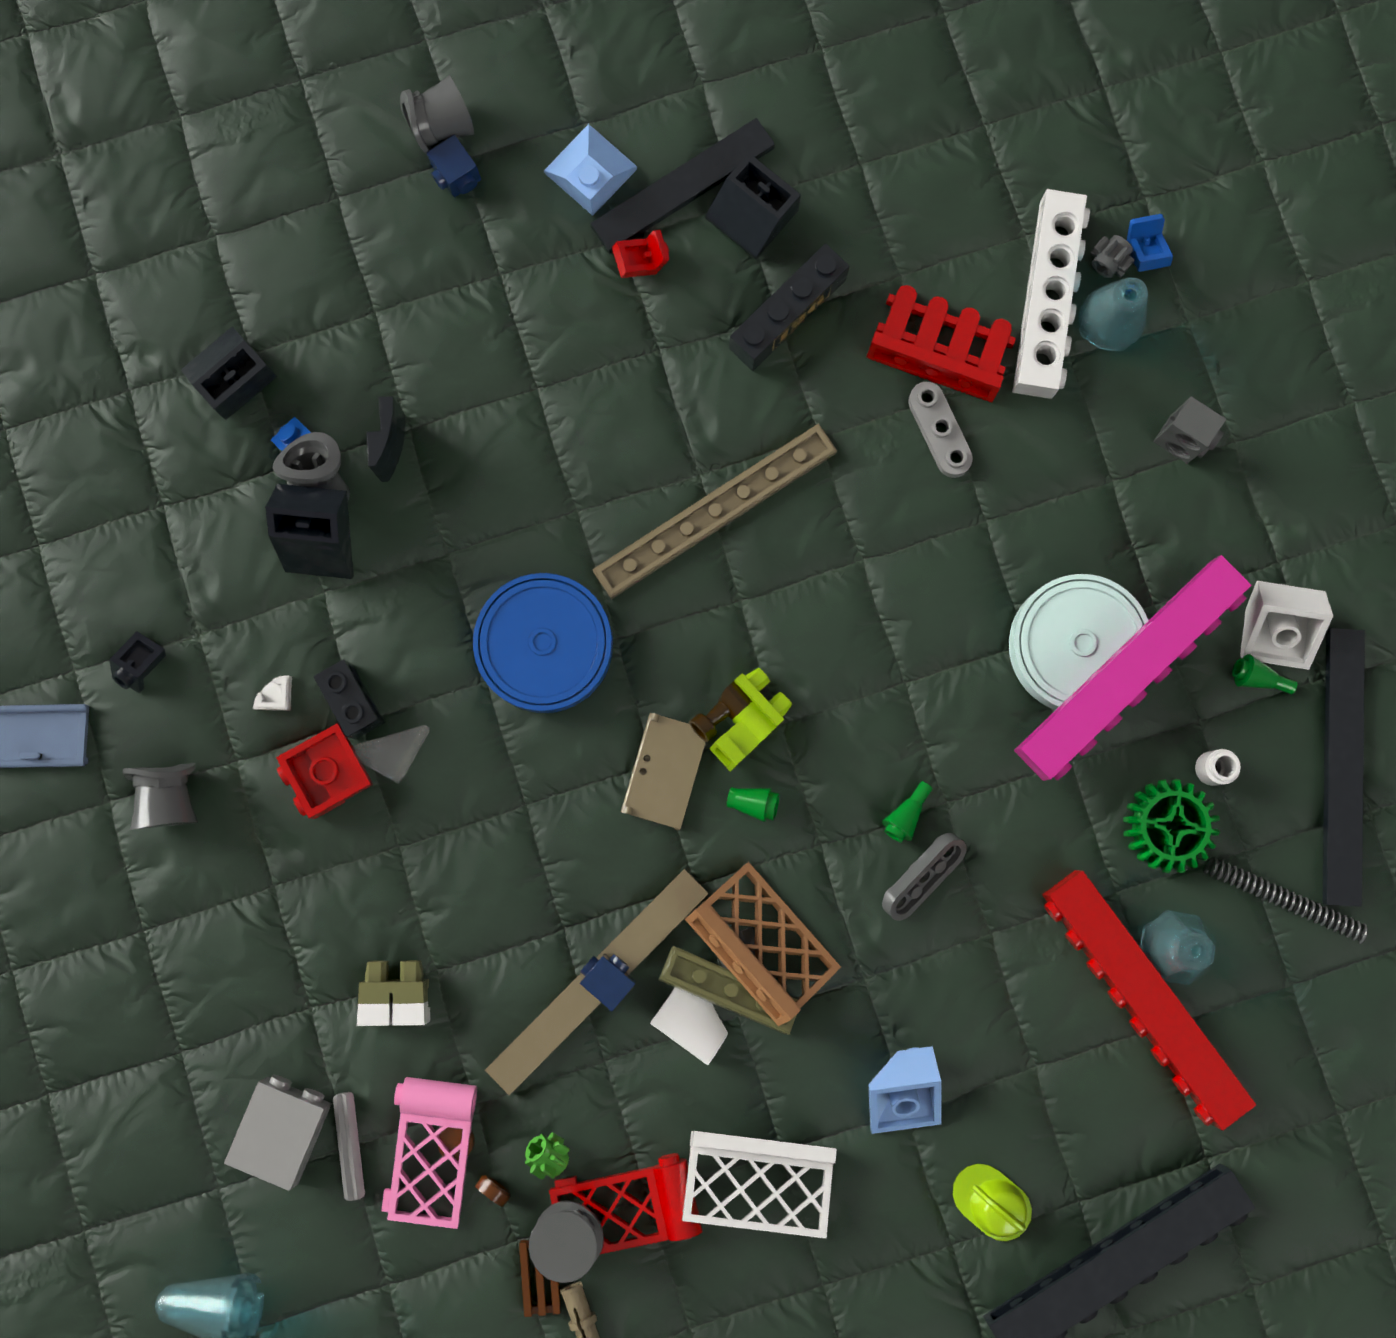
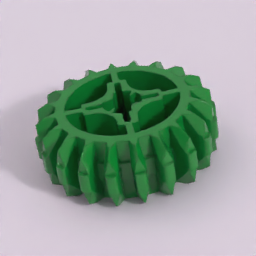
M1166 779L1158 780L1157 787L1152 783L1145 785L1146 794L1142 792L1134 794L1139 805L1135 803H1128L1127 809L1133 812L1134 815L1123 818V822L1132 824V830L1124 831V836H1134L1135 841L1128 845L1129 849L1136 850L1141 848L1137 859L1145 861L1149 858L1148 867L1156 869L1161 865L1163 873H1170L1173 867L1177 873H1184L1186 865L1190 869L1197 868V858L1205 861L1209 858L1204 848L1215 849L1217 846L1214 841L1209 839L1210 836H1217L1221 833L1218 829H1211V822H1217L1220 819L1218 815L1209 816L1208 811L1212 810L1215 804L1213 802L1203 804L1202 801L1206 793L1198 791L1193 795L1194 784L1187 783L1182 788L1180 779L1172 780L1170 786ZM1168 797L1167 805L1163 806L1162 814L1157 818L1148 817L1151 808L1161 799ZM1181 802L1190 809L1195 823L1185 818L1184 806L1181 805ZM1172 821L1171 823L1176 822V826L1184 827L1185 829L1171 831L1172 829L1167 830L1166 826L1158 825L1157 823ZM1147 829L1154 830L1157 833L1159 846H1162V851L1151 842ZM1186 834H1193L1194 838L1191 844L1184 851L1175 854V849L1179 847L1181 838Z

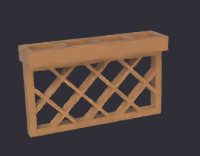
M749 862L685 918L695 932L778 1026L792 1020L801 1011L800 1008L841 968ZM744 875L755 885V896L739 895V879ZM732 887V894L725 893L728 889ZM718 899L732 900V918L721 917L711 905ZM739 901L755 903V920L739 919ZM762 904L774 906L778 911V923L762 921ZM739 925L755 927V945L743 943L739 938ZM762 928L778 929V947L762 945ZM785 930L796 931L801 937V949L785 948ZM762 952L778 953V972L768 971L762 964ZM786 954L801 956V974L786 972ZM809 957H818L828 969L821 976L809 975ZM786 979L802 980V995L796 1001L786 992ZM809 981H815V982L809 987Z

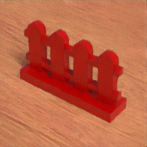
M909 285L901 286L896 295L889 293L886 305L892 306L886 324L878 323L866 358L992 403L1004 378L1003 375L1006 367L1001 366L1000 363L1005 348L1012 349L1016 340L1015 337L1010 336L1012 331L1011 324L1005 319H997L993 322L990 329L978 325L980 314L974 308L963 309L959 318L947 314L948 302L940 296L933 297L929 301L928 306L921 305L915 302L917 292ZM911 313L923 317L917 335L905 331ZM942 324L955 329L949 347L936 342ZM974 336L986 340L980 358L968 354Z

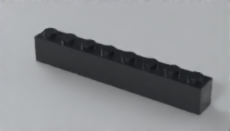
M1220 1163L986 1313L983 1317L996 1338H1064L1069 1328L1077 1323L1083 1324L1091 1321L1097 1316V1310L1108 1303L1115 1304L1122 1301L1128 1295V1290L1137 1284L1144 1285L1153 1281L1158 1276V1271L1168 1264L1176 1265L1188 1257V1252L1196 1246L1210 1244L1218 1237V1232L1227 1226H1236L1244 1222L1248 1218L1247 1213L1254 1210L1255 1206L1232 1170Z

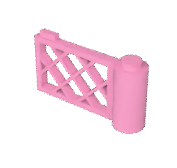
M406 1077L404 1083L397 1084L394 1104L400 1105V1121L391 1189H384L381 1210L382 1212H388L387 1220L458 1229L468 1159L469 1138L477 1099V1086ZM408 1122L422 1124L430 1135L415 1145L407 1135ZM432 1125L441 1126V1127H439L437 1130H435ZM447 1127L463 1129L461 1143L449 1151L439 1138V1134ZM434 1139L445 1156L430 1165L419 1149ZM405 1144H406L407 1147L410 1149V1151H408V1152L404 1155ZM460 1150L459 1161H457L453 1155ZM414 1154L425 1171L411 1181L402 1167L403 1162ZM447 1159L458 1170L457 1178L448 1185L443 1182L434 1170ZM429 1174L440 1188V1191L426 1200L415 1184ZM401 1180L406 1185L402 1189H400ZM456 1185L454 1196L450 1189ZM407 1190H410L421 1206L413 1212L398 1211L399 1197ZM444 1194L453 1205L452 1217L438 1216L430 1205ZM425 1210L427 1214H422L420 1212Z

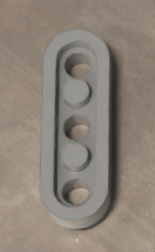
M921 382L912 389L909 395L908 404L939 470L948 477H960L968 471L972 464V452L941 388L932 382ZM928 393L932 396L933 401L929 403L924 402L921 395ZM943 423L947 427V431L944 433L938 432L936 424ZM950 454H959L961 462L954 463L950 459Z

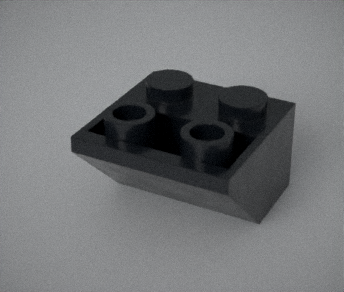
M748 153L727 177L705 215V219L757 259L799 211L801 194Z
M233 326L181 369L194 388L225 420L277 377Z

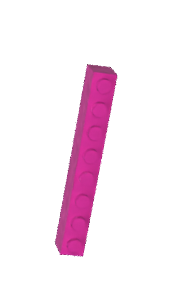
M1222 555L1211 560L1014 751L1043 781L1051 780L1053 777L1056 780L1062 778L1072 768L1069 761L1078 753L1081 756L1088 753L1097 744L1094 737L1103 729L1108 732L1122 720L1119 713L1127 705L1133 708L1140 703L1148 694L1144 689L1152 681L1158 684L1172 671L1169 665L1177 657L1181 660L1187 657L1197 647L1194 641L1202 633L1205 636L1212 633L1222 623L1219 617L1227 609L1232 612L1247 599L1243 593L1252 585Z

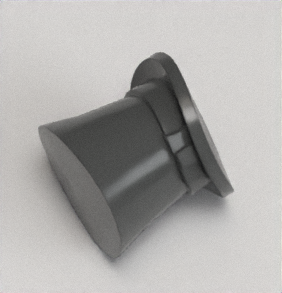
M450 75L421 94L418 90L412 93L410 89L401 92L400 107L403 116L424 153L427 154L428 151L433 149L432 145L439 143L438 141L448 139L454 134L456 137L474 135L471 117Z
M321 432L303 435L290 443L275 459L273 470L276 476L287 481V485L345 490L349 500L350 489L338 472L341 466L340 450L338 444L331 436Z
M195 763L164 768L137 767L123 769V776L133 781V788H135L134 810L130 830L198 823L186 784L188 782V774L196 769Z
M560 1201L550 1205L540 1215L529 1239L530 1258L535 1268L547 1279L555 1282L567 1283L582 1278L590 1270L602 1251L604 1233L601 1223L589 1208L580 1203Z

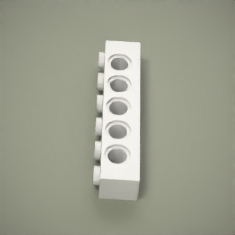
M1047 189L1040 201L1012 393L1052 399L1058 390L1063 389L1065 386L1067 369L1062 368L1064 356L1068 357L1072 337L1067 336L1068 324H1073L1076 314V304H1071L1073 292L1077 293L1081 280V272H1076L1077 261H1081L1084 255L1086 242L1081 240L1082 229H1086L1090 217V209L1085 208L1087 195ZM1055 227L1065 228L1069 235H1060ZM1057 258L1061 260L1064 267L1058 268L1054 266L1050 259ZM1046 290H1054L1058 293L1060 299H1050L1046 294ZM1041 322L1051 323L1055 328V332L1045 331L1041 326ZM1036 354L1047 355L1051 364H1041L1037 360Z

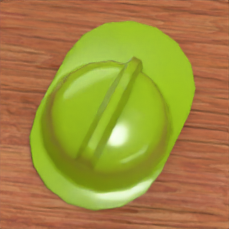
M985 1164L968 1166L958 1174L953 1184V1198L956 1207L970 1222L987 1236L998 1241H1009L1018 1238L1026 1231L1031 1221L1032 1208L1029 1198L1017 1185L999 1170Z

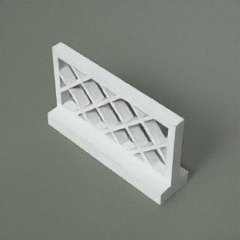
M691 1131V1148L682 1221L818 1238L827 1237L833 1163L836 1161V1148ZM698 1154L712 1156L721 1167L707 1181H704L696 1170ZM719 1157L733 1159L724 1165ZM739 1159L747 1160L757 1172L741 1186L728 1170ZM754 1161L766 1162L768 1164L760 1169ZM774 1164H782L792 1177L775 1190L763 1173ZM790 1166L803 1168L795 1174ZM810 1168L824 1170L822 1186L811 1195L799 1177ZM725 1172L737 1190L720 1202L708 1185ZM695 1177H696V1178L698 1179V1181L701 1183V1186H699V1187L694 1191V1184H695ZM760 1177L772 1194L756 1207L744 1189ZM793 1182H796L807 1196V1199L791 1211L779 1194ZM705 1189L717 1206L706 1216L691 1214L693 1198ZM738 1194H741L752 1208V1211L742 1220L733 1219L724 1208ZM820 1194L821 1205H819L818 1202L815 1200V1198ZM776 1198L788 1215L778 1224H769L760 1210ZM810 1202L820 1213L818 1229L804 1228L795 1216ZM721 1210L726 1218L712 1216ZM754 1215H757L761 1222H753L748 1220H750ZM792 1219L797 1227L786 1226L785 1224Z

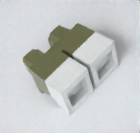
M421 960L400 961V979H388L389 961L367 962L365 980L359 982L357 1026L425 1025L430 1022V1007H428L429 979H424Z

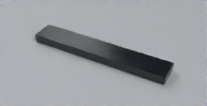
M755 118L593 221L591 228L608 253L611 254L613 252L612 246L616 241L633 240L725 181L748 153L758 160L775 149V143L759 120Z

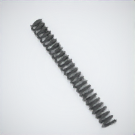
M1213 857L1204 868L1203 872L1207 874L1210 864L1215 860V865L1210 872V876L1213 877L1217 872L1218 865L1222 863V867L1216 876L1217 880L1222 878L1225 867L1228 866V870L1223 877L1224 883L1229 880L1231 871L1235 869L1229 881L1230 886L1234 885L1238 873L1241 872V876L1236 882V888H1240L1244 876L1247 874L1248 878L1242 886L1243 892L1248 889L1251 878L1254 877V881L1249 888V894L1254 893L1257 882L1260 880L1261 883L1255 892L1256 898L1262 893V900L1268 897V902L1272 903L1277 890L1280 889L1274 901L1275 906L1281 903V908L1284 909L1288 904V912L1294 908L1295 915L1300 912V916L1303 918L1307 914L1308 921L1313 918L1315 924L1320 920V926L1326 924L1327 929L1333 926V932L1339 930V934L1343 935L1345 933L1346 938L1352 935V940L1358 939L1359 944L1363 943L1367 938L1368 927L1365 923L1361 924L1358 920L1354 921L1352 917L1347 918V915H1341L1340 912H1334L1333 909L1328 910L1327 906L1322 907L1320 903L1315 904L1313 900L1309 901L1307 897L1302 898L1300 894L1296 895L1295 892H1289L1288 889H1283L1282 886L1276 887L1275 883L1270 884L1268 880L1263 881L1262 877L1257 878L1255 874L1250 875L1249 871L1244 872L1242 868L1237 869V866L1231 867V864H1225L1224 860L1218 861L1217 857ZM1267 883V887L1263 891L1264 884ZM1274 886V889L1271 891L1269 895L1270 887ZM1284 892H1287V895H1286V896L1284 897V899L1282 900V898H1283V893H1284ZM1305 900L1306 904L1302 908L1303 901ZM1312 903L1313 906H1312V907L1310 908V910L1308 911V909H1309V904Z

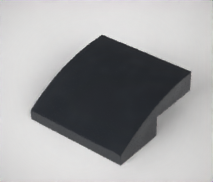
M393 396L379 397L380 431L367 432L368 467L381 482H389L400 459L405 437V414Z

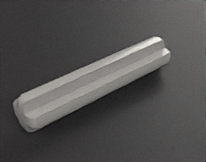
M344 1092L333 1097L344 1199L346 1201L361 1199L365 1195L354 1095L352 1092Z

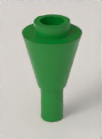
M1251 654L1238 659L1233 666L1232 676L1236 686L1265 689L1275 688L1289 694L1295 693L1298 684L1296 681L1279 676L1277 672Z
M921 781L912 796L906 799L882 821L886 827L884 832L890 838L900 843L903 840H912L922 810V804L932 791V787Z

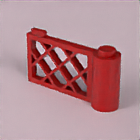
M678 1153L661 1156L658 1158L659 1164L581 1182H577L576 1176L557 1179L554 1181L555 1187L549 1190L551 1204L560 1202V1195L572 1193L584 1201L582 1205L586 1206L589 1204L605 1215L601 1222L602 1227L609 1218L626 1230L619 1241L610 1242L604 1237V1244L600 1254L666 1240H685L703 1232L701 1223L682 1221L688 1162L685 1158H679ZM647 1177L650 1192L644 1202H641L625 1191L632 1180ZM625 1181H626V1183H625V1185L623 1186V1188H621V1187H619L618 1185H616V1183H621V1182H625ZM607 1186L618 1193L609 1210L591 1198L598 1187ZM592 1189L589 1195L582 1192L583 1190ZM621 1197L640 1208L630 1224L612 1212ZM694 1197L691 1214L699 1215L696 1198ZM650 1198L652 1200L653 1209L647 1206V1203L649 1202ZM642 1211L656 1219L657 1233L645 1235L633 1227ZM629 1232H630L631 1234H633L634 1236H636V1237H633V1238H628V1239H626V1237L628 1236Z

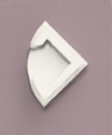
M280 676L269 682L257 694L253 709L290 711L292 676Z

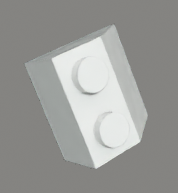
M1257 581L1245 611L1240 652L1241 658L1251 654L1263 663L1309 670L1333 618L1326 592Z

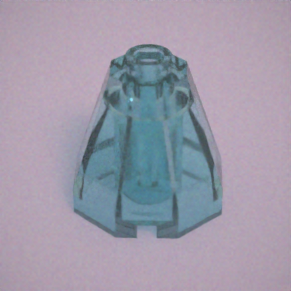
M1166 910L1159 915L1160 917L1143 926L1140 948L1164 981L1189 986L1212 969L1216 939L1200 916Z

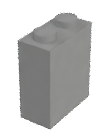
M272 1075L271 1078L266 1077L257 1083L224 1164L290 1191L300 1182L332 1103L323 1100L325 1096L316 1090L305 1088L304 1091L291 1087L292 1082L289 1079Z

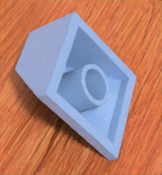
M588 124L544 170V173L593 216L637 170V166Z
M933 1046L913 1047L908 1050L897 1051L868 1085L870 1128L872 1134L941 1125V1078Z

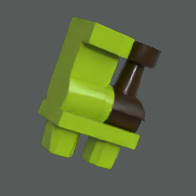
M760 668L755 669L746 676L742 673L726 687L719 697L718 703L706 716L699 713L689 721L694 732L705 742H708L716 735L717 730L715 726L727 717L735 723L710 748L730 772L784 721L783 716L792 706L790 700L781 692L776 694L770 701L760 693L770 683L768 676Z

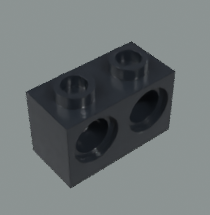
M343 659L313 676L346 737L356 740L385 723L352 663Z

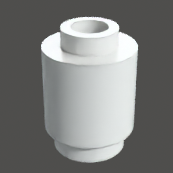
M1226 749L1203 753L1197 759L1195 765L1198 778L1203 783L1211 786L1233 782L1239 776L1241 769L1238 757Z

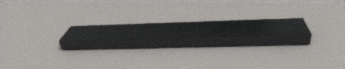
M1330 628L1326 631L1322 904L1362 907L1365 630Z

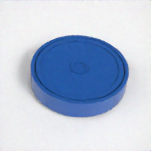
M536 573L521 576L506 583L487 600L475 624L473 652L478 670L484 681L503 700L529 712L552 713L574 707L588 698L598 688L605 678L611 663L613 637L611 626L603 607L588 589L578 582L561 575Z

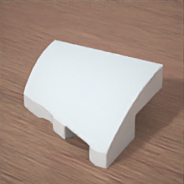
M676 987L671 991L669 997L650 1022L651 1025L706 1065H709L728 1035L713 1003Z

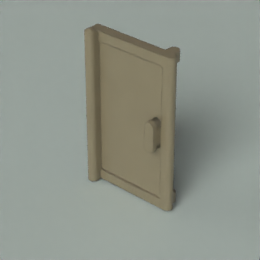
M649 713L621 809L622 813L670 826L675 830H681L706 743L694 732L690 724L655 713Z

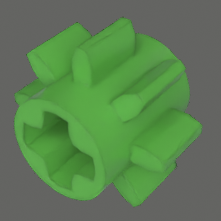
M552 1132L549 1137L541 1133L529 1142L525 1152V1164L531 1167V1174L541 1180L546 1175L554 1179L555 1176L560 1175L566 1169L569 1162L568 1152L570 1148L563 1145L564 1139Z

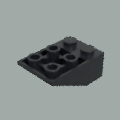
M277 484L265 509L268 535L284 571L287 573L353 579L347 491Z

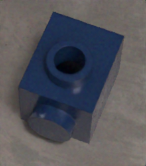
M455 134L427 152L430 163L435 170L431 172L432 177L441 190L447 188L454 198L459 194H466L476 187L477 182L481 180L476 164Z
M604 954L600 960L593 956L580 972L585 977L579 984L610 1011H613L636 984V980L627 973L630 967L615 954L609 958Z

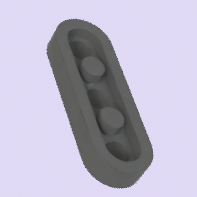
M945 833L937 837L919 859L911 864L901 878L885 892L882 901L883 910L897 921L908 918L961 863L966 854L965 842L953 833Z

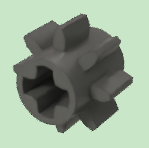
M1114 235L1110 240L1103 236L1090 253L1095 257L1092 261V266L1103 277L1111 278L1114 274L1122 277L1135 261L1130 256L1133 248L1121 236Z

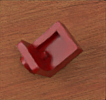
M653 230L645 239L616 241L612 246L621 278L656 275L669 261L668 245L663 239L661 230Z

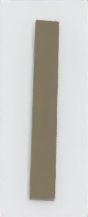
M818 423L595 567L592 571L612 600L834 456L837 450Z
M684 869L596 958L600 960L604 954L611 958L615 954L630 967L627 970V973L630 974L709 893ZM582 973L485 1069L508 1095L601 1003L579 984L585 977Z

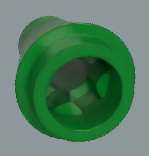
M731 787L727 798V808L738 810L763 822H766V819L774 821L779 806L780 794L772 792V788Z

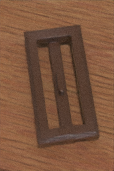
M520 1240L524 1317H532V1314H539V1316L546 1315V1313L560 1314L559 1282L550 1280L552 1303L546 1304L544 1276L536 1268L538 1305H532L529 1240Z

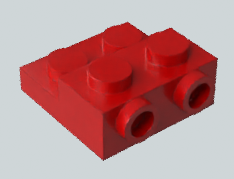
M339 723L276 757L280 764L277 772L286 786L291 785L296 794V797L293 798L296 808L302 816L307 815L309 819H316L345 803V800L373 785Z

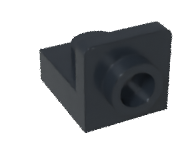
M136 631L109 659L112 679L124 689L131 688L140 693L144 689L143 679L166 656L165 649Z

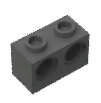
M1191 396L1170 415L1153 442L1188 464L1195 457L1202 458L1209 449H1214L1224 435L1220 428L1226 421V418Z

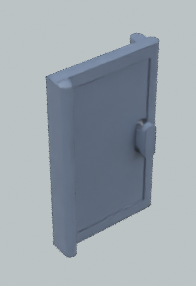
M86 704L0 706V768L75 767L88 764L86 749L89 706Z

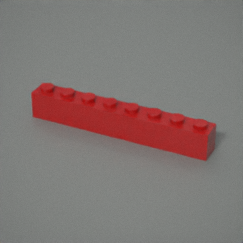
M1074 870L1042 894L1047 901L1044 907L1048 914L1056 922L1062 921L1068 929V932L1065 933L1068 941L1077 951L1082 949L1090 959L1086 962L1090 971L1097 979L1104 978L1111 988L1107 991L1110 998L1120 1009L1125 1007L1132 1016V1019L1129 1020L1132 1028L1141 1038L1146 1036L1154 1046L1150 1050L1152 1055L1161 1066L1165 1067L1168 1065L1174 1073L1175 1077L1172 1078V1081L1177 1089L1185 1097L1190 1095L1197 1104L1193 1109L1200 1120L1206 1126L1211 1124L1223 1131L1254 1108L1256 1103L1084 871Z

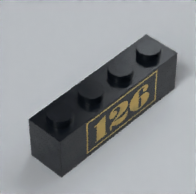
M825 243L730 335L729 349L749 369L754 371L846 281L850 266Z

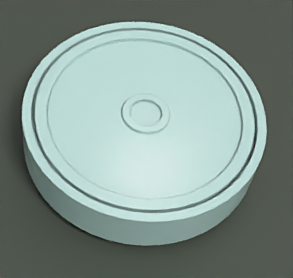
M1074 574L1057 578L1034 592L1022 604L1015 615L1009 635V654L1012 667L1018 680L1032 697L1045 706L1056 710L1149 620L1139 602L1126 589L1109 579L1090 574Z

